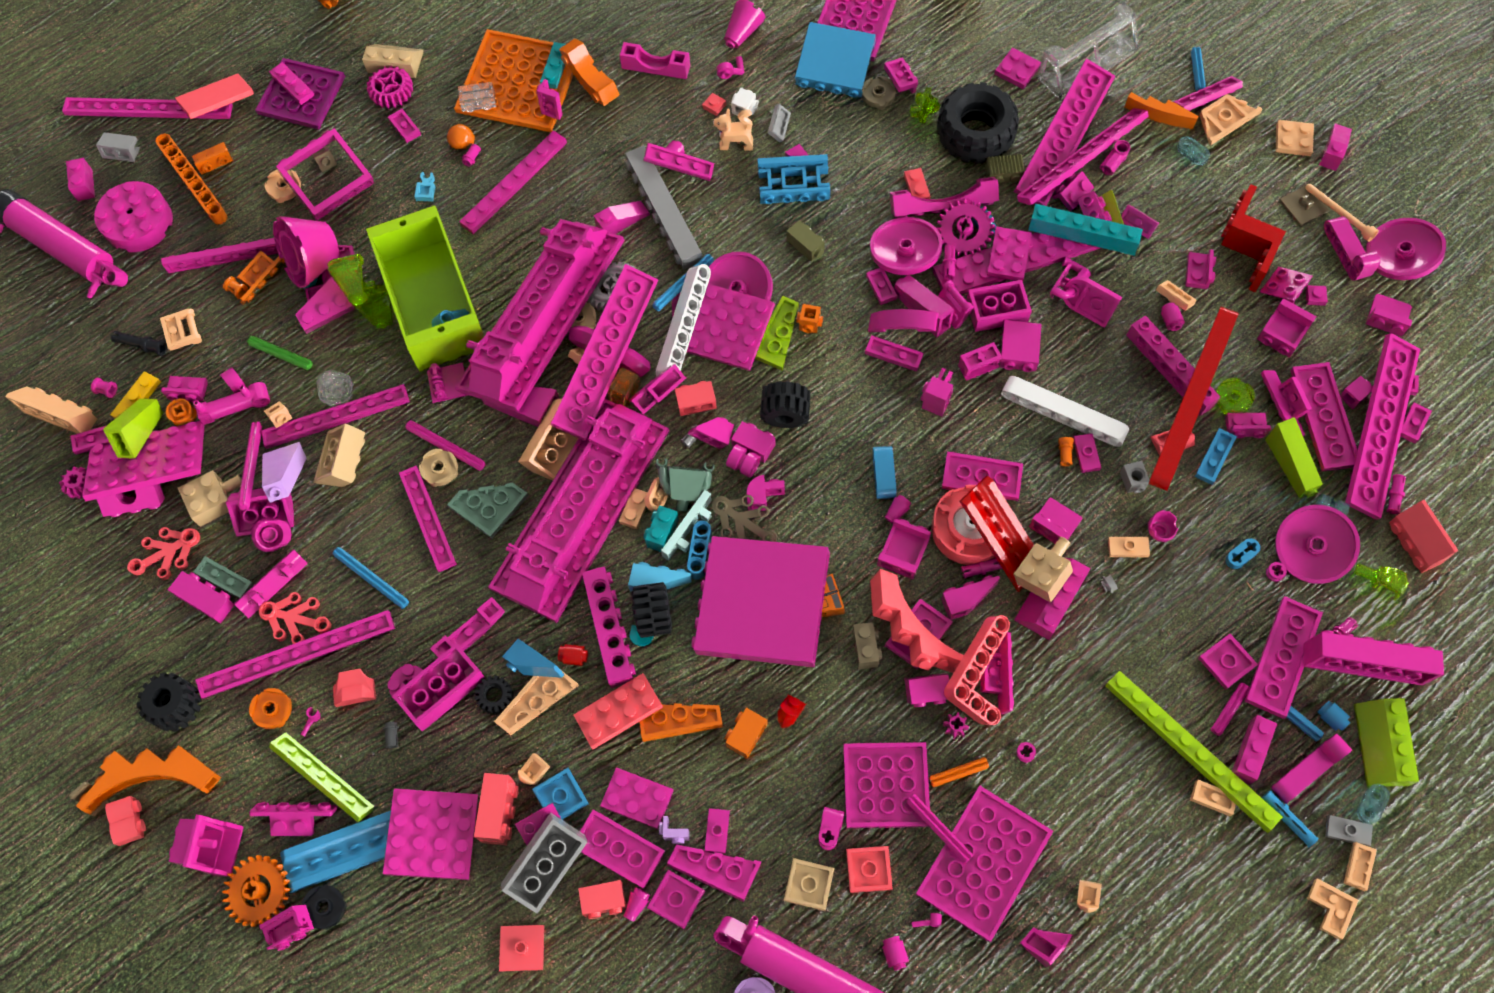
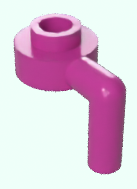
M736 57L737 68H733V65L729 62L720 63L716 67L718 77L728 79L732 75H743L742 57Z

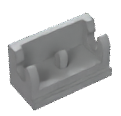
M104 132L96 144L102 158L135 162V158L140 150V147H135L134 149L137 143L136 136Z

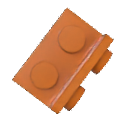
M224 142L192 156L194 164L201 175L233 161Z

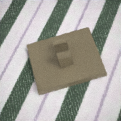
M1305 186L1279 199L1300 226L1330 211L1327 205L1308 192Z

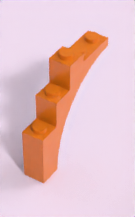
M179 745L168 754L165 761L147 748L137 755L134 763L113 751L112 754H109L104 759L103 764L100 766L105 773L99 776L92 788L80 797L76 807L87 814H92L105 800L117 792L132 785L155 780L180 781L195 786L208 794L222 777Z

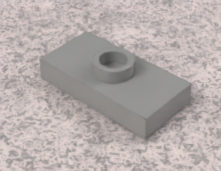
M777 104L774 107L768 134L780 143L784 141L791 113L782 105Z
M1329 815L1327 816L1325 837L1349 843L1357 842L1370 847L1373 825Z

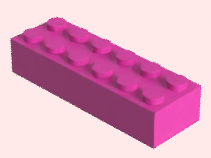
M1329 630L1321 631V633L1303 643L1304 667L1421 686L1444 675L1443 651L1434 650L1433 647L1429 646L1415 647L1411 643L1396 644L1391 640L1377 641L1372 637L1358 638L1354 637L1353 634L1339 635Z

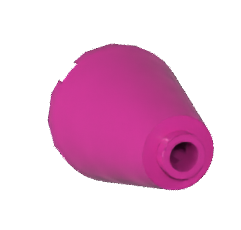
M738 0L735 3L724 37L725 44L730 48H738L766 18L764 12L759 7L755 9L753 7L754 3L751 1Z

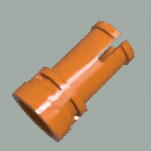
M1061 437L1058 439L1060 465L1068 467L1073 464L1072 449L1074 439L1071 437Z

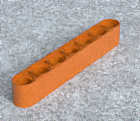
M164 133L157 136L156 144L213 223L219 225L226 222L227 214L170 135Z

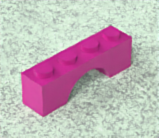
M627 42L623 43L620 52L622 69L687 79L690 69V56L688 52L673 50L669 55L659 57L649 54L639 44Z

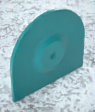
M632 625L630 639L633 644L646 646L651 643L654 636L641 638L636 625Z

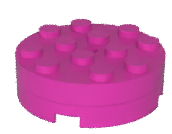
M128 181L109 189L102 196L96 206L94 220L98 230L114 248L126 249L127 252H141L154 247L166 237L165 231L168 226H172L173 214L171 207L157 188L145 182Z

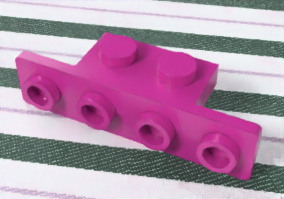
M1262 371L1263 382L1269 390L1279 416L1283 421L1295 417L1302 435L1305 436V432L1298 419L1311 411L1312 408L1297 377H1291L1281 384L1276 371Z
M1010 632L1006 633L997 649V653L994 654L980 678L981 692L998 695V709L1002 715L1013 711L1014 706L1012 640Z
M261 802L249 811V816H270L271 836H312L315 833L314 816H332L337 810V805H331L329 802H322L318 805H310L309 802H302L297 805H289L288 802L269 805L267 802Z

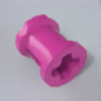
M95 378L91 384V391L94 394L101 393L108 398H112L117 392V384L112 381L106 382L101 378Z

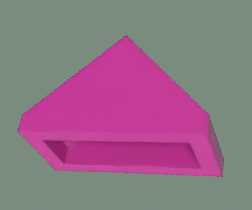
M1033 927L1020 944L1043 966L1048 967L1065 949L1072 934L1038 930Z

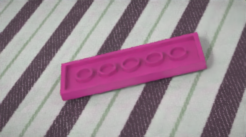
M1330 363L1292 367L1290 370L1292 377H1297L1312 408L1304 416L1321 471L1354 468L1358 449Z
M1286 596L1281 599L1244 702L1282 719L1287 717L1304 669L1303 643L1315 637L1323 612Z

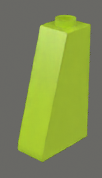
M157 399L137 400L103 429L118 458L135 459L163 415Z
M1295 417L1277 423L1265 439L1298 497L1307 496L1309 498L1316 495L1323 483Z

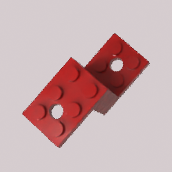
M1250 184L1247 191L1243 190L1221 235L1224 238L1221 245L1258 260L1255 271H1253L1249 282H1251L1249 290L1256 292L1268 272L1286 231L1245 215L1257 189V186Z

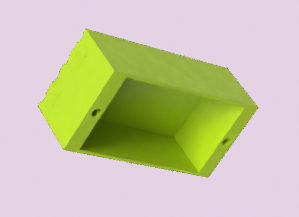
M436 206L367 228L366 231L404 341L419 372L430 368V365L433 363L441 365L444 362L474 353V349L467 348L466 343L468 340L478 343L484 338V333ZM466 309L470 313L432 327V319L444 310Z

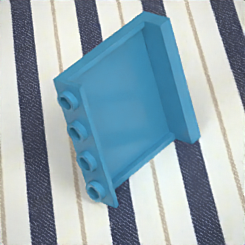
M809 22L795 75L796 85L802 88L810 87L818 91L825 90L834 94H846L853 98H862V89L871 53L875 46L876 34Z

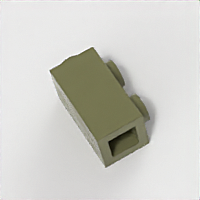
M799 220L787 230V241L812 262L823 255V238L820 235H816L807 224H803Z

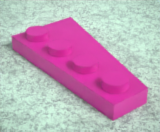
M676 844L667 862V866L744 902L762 861H750L742 857H730L722 853H710L702 849Z

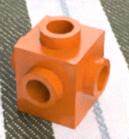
M807 304L802 305L801 312H798L796 323H799L800 331L817 333L818 327H822L823 316H820L821 307Z

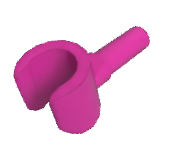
M312 707L306 711L308 720L300 734L302 736H306L313 722L318 721L321 717L318 710L314 716H311L313 713Z
M930 913V920L912 922V927H939L942 924V915Z

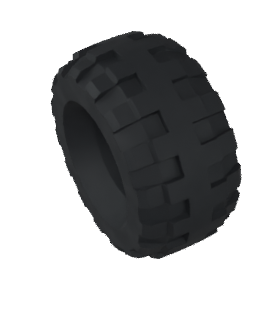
M980 82V84L968 83L964 87L959 86L954 89L942 102L937 121V134L940 136V142L946 150L948 149V152L954 158L959 157L961 161L967 163L972 161L975 164H983L988 157L1002 156L1009 150L1010 145L1013 144L1018 129V109L1011 96L1007 92L1003 93L1000 87L990 86L983 82ZM979 120L988 124L991 129L975 131L965 127L963 123Z

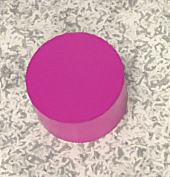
M232 367L220 374L234 394L240 391L239 386L244 385L247 387Z

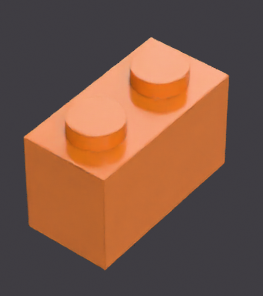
M746 708L744 712H739L735 719L737 724L733 730L729 729L724 739L726 740L727 748L748 759L768 725V719Z

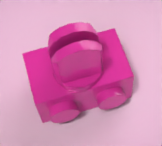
M942 368L938 378L932 376L930 382L926 381L920 399L923 401L922 409L941 417L950 402L953 392V385L949 383L953 372L949 371L943 381L946 373L945 368Z

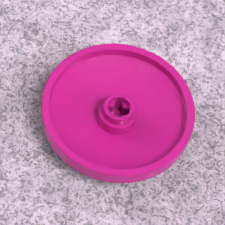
M914 217L896 218L885 222L875 230L870 240V253L874 262L881 269L897 275H913L929 269L938 261L942 253V237L934 225L923 219Z
M1399 218L1382 224L1377 228L1379 230L1378 234L1370 242L1367 241L1366 252L1375 250L1380 256L1381 261L1376 272L1395 280H1412L1430 274L1442 263L1446 252V240L1439 228L1428 221L1417 218Z
M731 252L720 256L709 266L711 275L708 284L770 301L773 291L772 277L766 265L758 257L747 252Z
M1309 505L1295 510L1283 520L1277 530L1275 550L1279 562L1286 567L1290 575L1303 582L1325 584L1343 577L1353 568L1360 552V538L1353 522L1341 511L1326 505Z

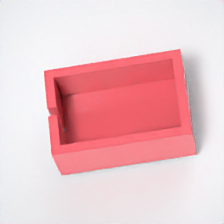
M484 773L474 837L481 843L507 846V841L511 840L512 827H510V822L515 816L513 802L514 798L518 796L519 788L509 775Z

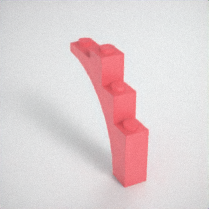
M879 569L870 581L873 616L889 621L892 640L909 646L911 665L927 671L932 667L954 673L964 655L945 645L921 624L904 599L899 586L898 576Z

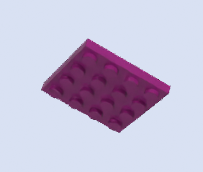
M282 58L281 62L313 91L314 96L301 105L272 77L255 110L256 113L319 130L346 77L344 72Z

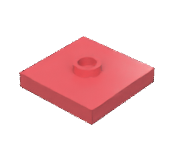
M544 925L501 926L499 971L543 970Z

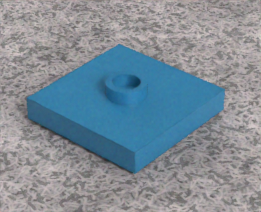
M569 768L564 769L532 789L542 808L553 803L562 820L589 804Z

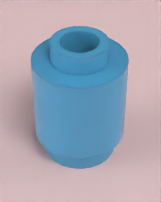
M1327 701L1317 711L1321 715L1320 718L1335 731L1337 729L1343 731L1351 723L1348 721L1350 716L1335 702Z

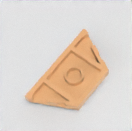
M1228 94L1201 110L1199 116L1208 144L1211 146L1261 113L1262 108L1259 106L1257 109L1247 105L1248 102L1238 100Z

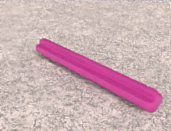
M409 420L405 425L409 432L443 451L451 452L457 459L481 471L485 467L484 460L416 422Z

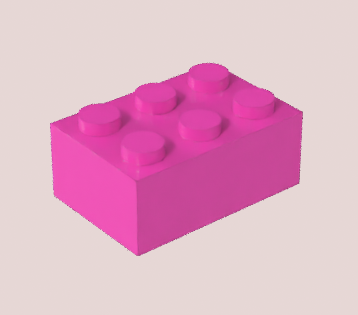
M1022 280L970 289L967 293L966 301L974 306L970 317L975 332L1003 327L1004 320L1029 321L1032 310Z

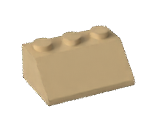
M373 44L366 46L362 61L367 73H377L378 69L382 70L384 66L386 68L392 66L393 68L404 69L410 75V78H416L424 51L423 49Z
M345 423L327 432L314 483L344 487L354 481L356 477L355 469L360 461V450L365 443L364 431Z

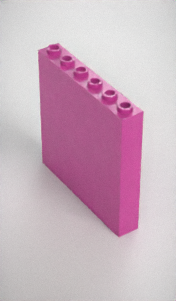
M712 536L707 550L709 558L705 562L704 567L706 576L705 580L703 579L701 582L703 594L702 598H699L698 601L700 613L699 617L695 619V629L697 631L696 636L692 638V648H694L695 653L704 656L815 668L830 558L829 548Z

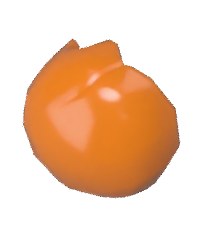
M457 124L449 129L447 141L454 149H467L469 144H474L475 135L468 126Z

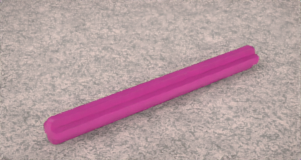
M258 421L252 422L250 427L238 499L240 510H248L250 507L262 425Z

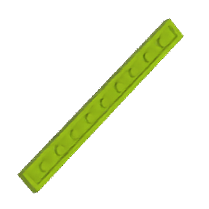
M1121 671L1105 685L1106 688L1212 784L1226 794L1231 801L1265 832L1269 833L1283 818Z

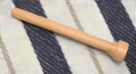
M1312 184L1305 186V189L1340 216H1345L1350 224L1361 231L1362 238L1370 242L1378 234V229L1374 226L1370 227L1363 224Z

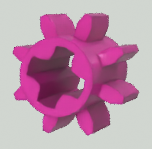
M959 712L953 717L951 714H948L949 722L944 721L943 726L947 727L945 734L950 733L953 735V739L957 735L963 738L965 735L963 730L969 729V726L965 725L967 717H960ZM954 722L958 723V729H954Z

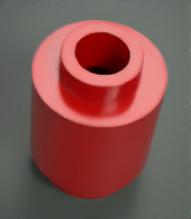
M560 645L558 661L563 664L583 666V663L587 662L588 651L585 650V646Z

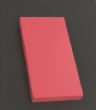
M235 74L175 97V99L188 117L193 119L249 97L254 93L239 74Z

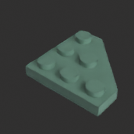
M507 483L504 486L480 487L477 490H459L447 506L492 539L529 495L516 484Z

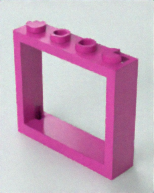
M335 128L331 131H325L320 138L311 140L306 147L296 150L292 156L282 159L276 165L279 174L316 221L374 184L372 175ZM336 140L363 175L314 207L287 171Z

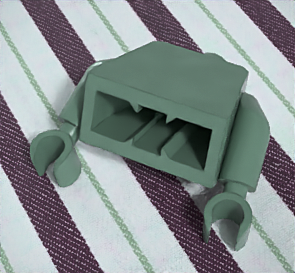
M664 458L663 465L658 463V459L656 460L659 482L665 494L669 495L671 499L677 500L676 510L688 511L689 501H697L704 490L708 491L711 486V473L715 468L714 464H712L710 469H707L705 462L701 469L675 466L667 467L666 458Z

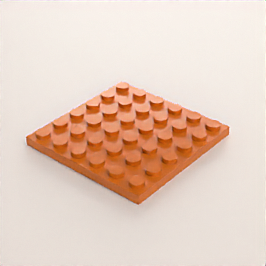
M487 29L454 107L455 113L552 132L557 119L541 114L536 90L540 84L554 42ZM565 65L558 88L553 89L559 92L561 107L573 78V73L568 65Z

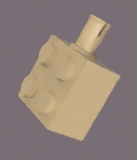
M212 470L178 487V490L191 519L201 527L229 512L226 505L229 492L241 487L242 479L239 475H236L222 482L221 478Z
M1059 537L1052 550L1036 543L1014 573L1017 584L1051 603L1073 572L1071 562L1062 557L1066 549L1071 545L1070 542L1064 537Z

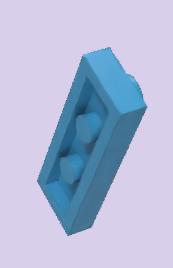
M1219 428L1194 477L1213 485L1237 436Z

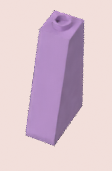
M300 442L263 454L262 488L269 502L290 495L307 459Z

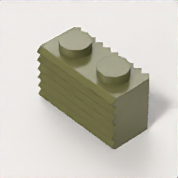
M1021 154L992 156L986 160L987 178L995 177L998 179V185L1003 182L1018 183L1025 172Z

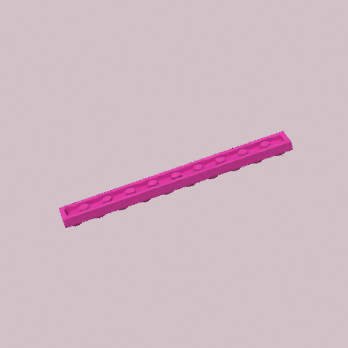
M66 97L62 109L64 115L189 118L176 100ZM232 103L195 118L230 119L233 105Z
M1133 108L1018 194V202L1027 205L1035 204L1040 198L1047 195L1049 191L1059 186L1061 182L1084 167L1090 160L1096 158L1098 154L1106 150L1114 142H1117L1126 133H1129L1135 126L1141 124L1143 120L1149 117L1148 110Z
M387 610L195 679L201 699L396 628L390 611Z

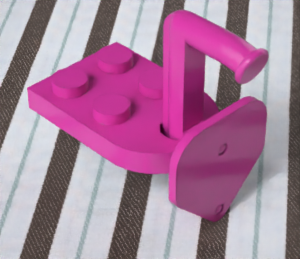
M1065 256L1062 266L1067 267L1052 288L1050 297L1057 296L1063 299L1070 309L1105 328L1122 297L1089 279L1091 275L1089 269ZM1070 268L1078 272V275L1072 279L1066 277Z

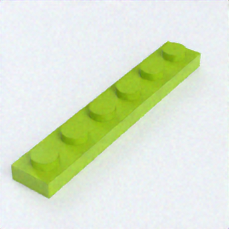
M285 732L270 742L269 748L355 821L360 822L373 811L374 805Z

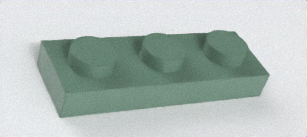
M206 556L194 570V573L239 599L254 586L251 581Z

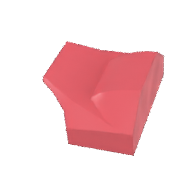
M361 669L339 672L337 682L333 686L334 706L340 707L376 700L374 680L367 677Z

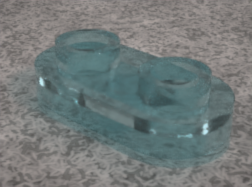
M1189 136L1182 137L1179 140L1177 149L1186 158L1197 165H1204L1208 162L1210 152L1207 148Z
M1374 784L1367 788L1357 808V816L1361 822L1373 824L1380 820L1390 799L1389 790L1384 785ZM1377 793L1379 799H1376L1373 794ZM1365 810L1370 813V817L1365 815Z

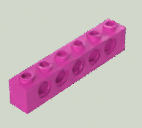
M1145 315L1130 326L1126 336L1176 391L1184 397L1195 368ZM1211 386L1208 389L1198 414L1199 416L1212 409L1220 398L1219 394Z
M604 566L582 572L608 683L610 688L624 685L632 680L636 672L634 664H629L628 660L631 652L629 644L625 645L623 638H627L624 626L620 627L619 620L622 619L620 608H616L614 603L618 601L615 590L611 591L610 584L613 583L611 572L607 573ZM599 587H605L604 592H596ZM603 605L610 606L607 611L600 610ZM606 624H615L612 629H605ZM617 641L619 645L616 648H610V643ZM616 660L624 661L621 666H614Z

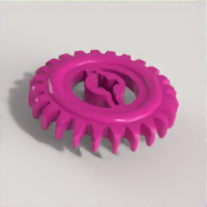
M964 199L963 205L957 200L956 207L950 203L951 210L944 208L946 215L940 214V218L943 221L937 220V224L941 226L937 227V230L941 234L942 245H955L958 257L961 253H964V256H966L968 252L974 255L975 250L981 252L980 247L987 248L985 242H991V238L988 236L994 235V232L990 230L994 229L995 225L991 224L994 218H989L991 211L986 212V206L980 209V202L974 206L973 199L970 204H967V200ZM974 218L979 225L978 232L972 239L966 240L974 232L971 221ZM957 220V230L960 235L959 239H957L952 232L953 225ZM968 224V227H966L963 231L962 227H965V225Z

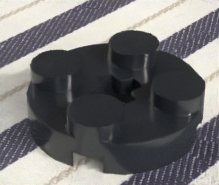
M330 885L312 888L302 901V905H306L313 927L316 929L327 930L335 926L342 919L347 908L342 892ZM321 902L324 904L328 902V910L326 912H319Z

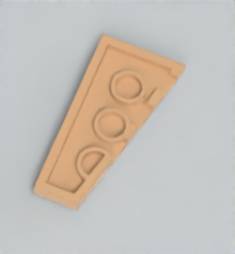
M567 674L562 678L533 676L494 722L511 736L579 685Z

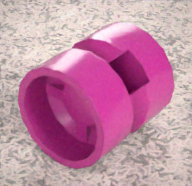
M736 444L728 456L726 466L735 471L740 469L741 474L751 478L760 464L761 456L754 452L747 453L746 448Z

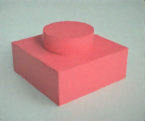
M712 93L702 104L703 109L717 116L726 106V100Z

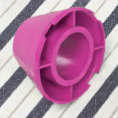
M284 216L277 217V221L273 222V235L279 258L284 259L287 266L284 269L291 281L299 288L307 287L339 259V247L334 232L326 222Z

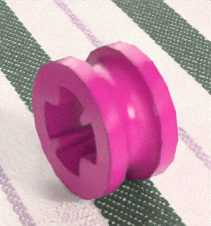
M1274 562L1266 569V576L1274 582L1282 580L1287 573L1286 567L1280 562ZM1275 568L1278 569V575L1274 574Z
M1029 742L1021 743L1017 748L1018 759L1026 763L1034 759L1036 754L1035 747ZM1024 747L1028 748V751L1031 750L1029 757H1024L1025 754H1021Z

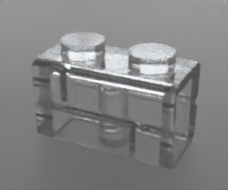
M492 82L458 86L459 103L462 112H473L478 109L489 110L496 107L495 90Z

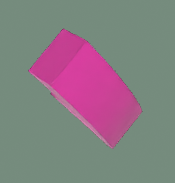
M673 364L638 391L629 401L640 414L644 415L657 402L659 403L682 383L686 377Z

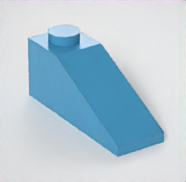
M517 639L502 656L508 662L506 666L514 673L518 671L523 675L559 678L565 675L557 665L520 639Z

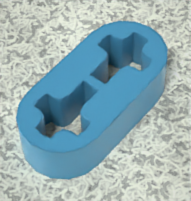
M1252 538L1243 541L1226 556L1227 566L1232 569L1241 568L1260 551L1259 542ZM1253 546V550L1245 552L1247 547ZM1241 556L1238 561H1232L1233 557Z

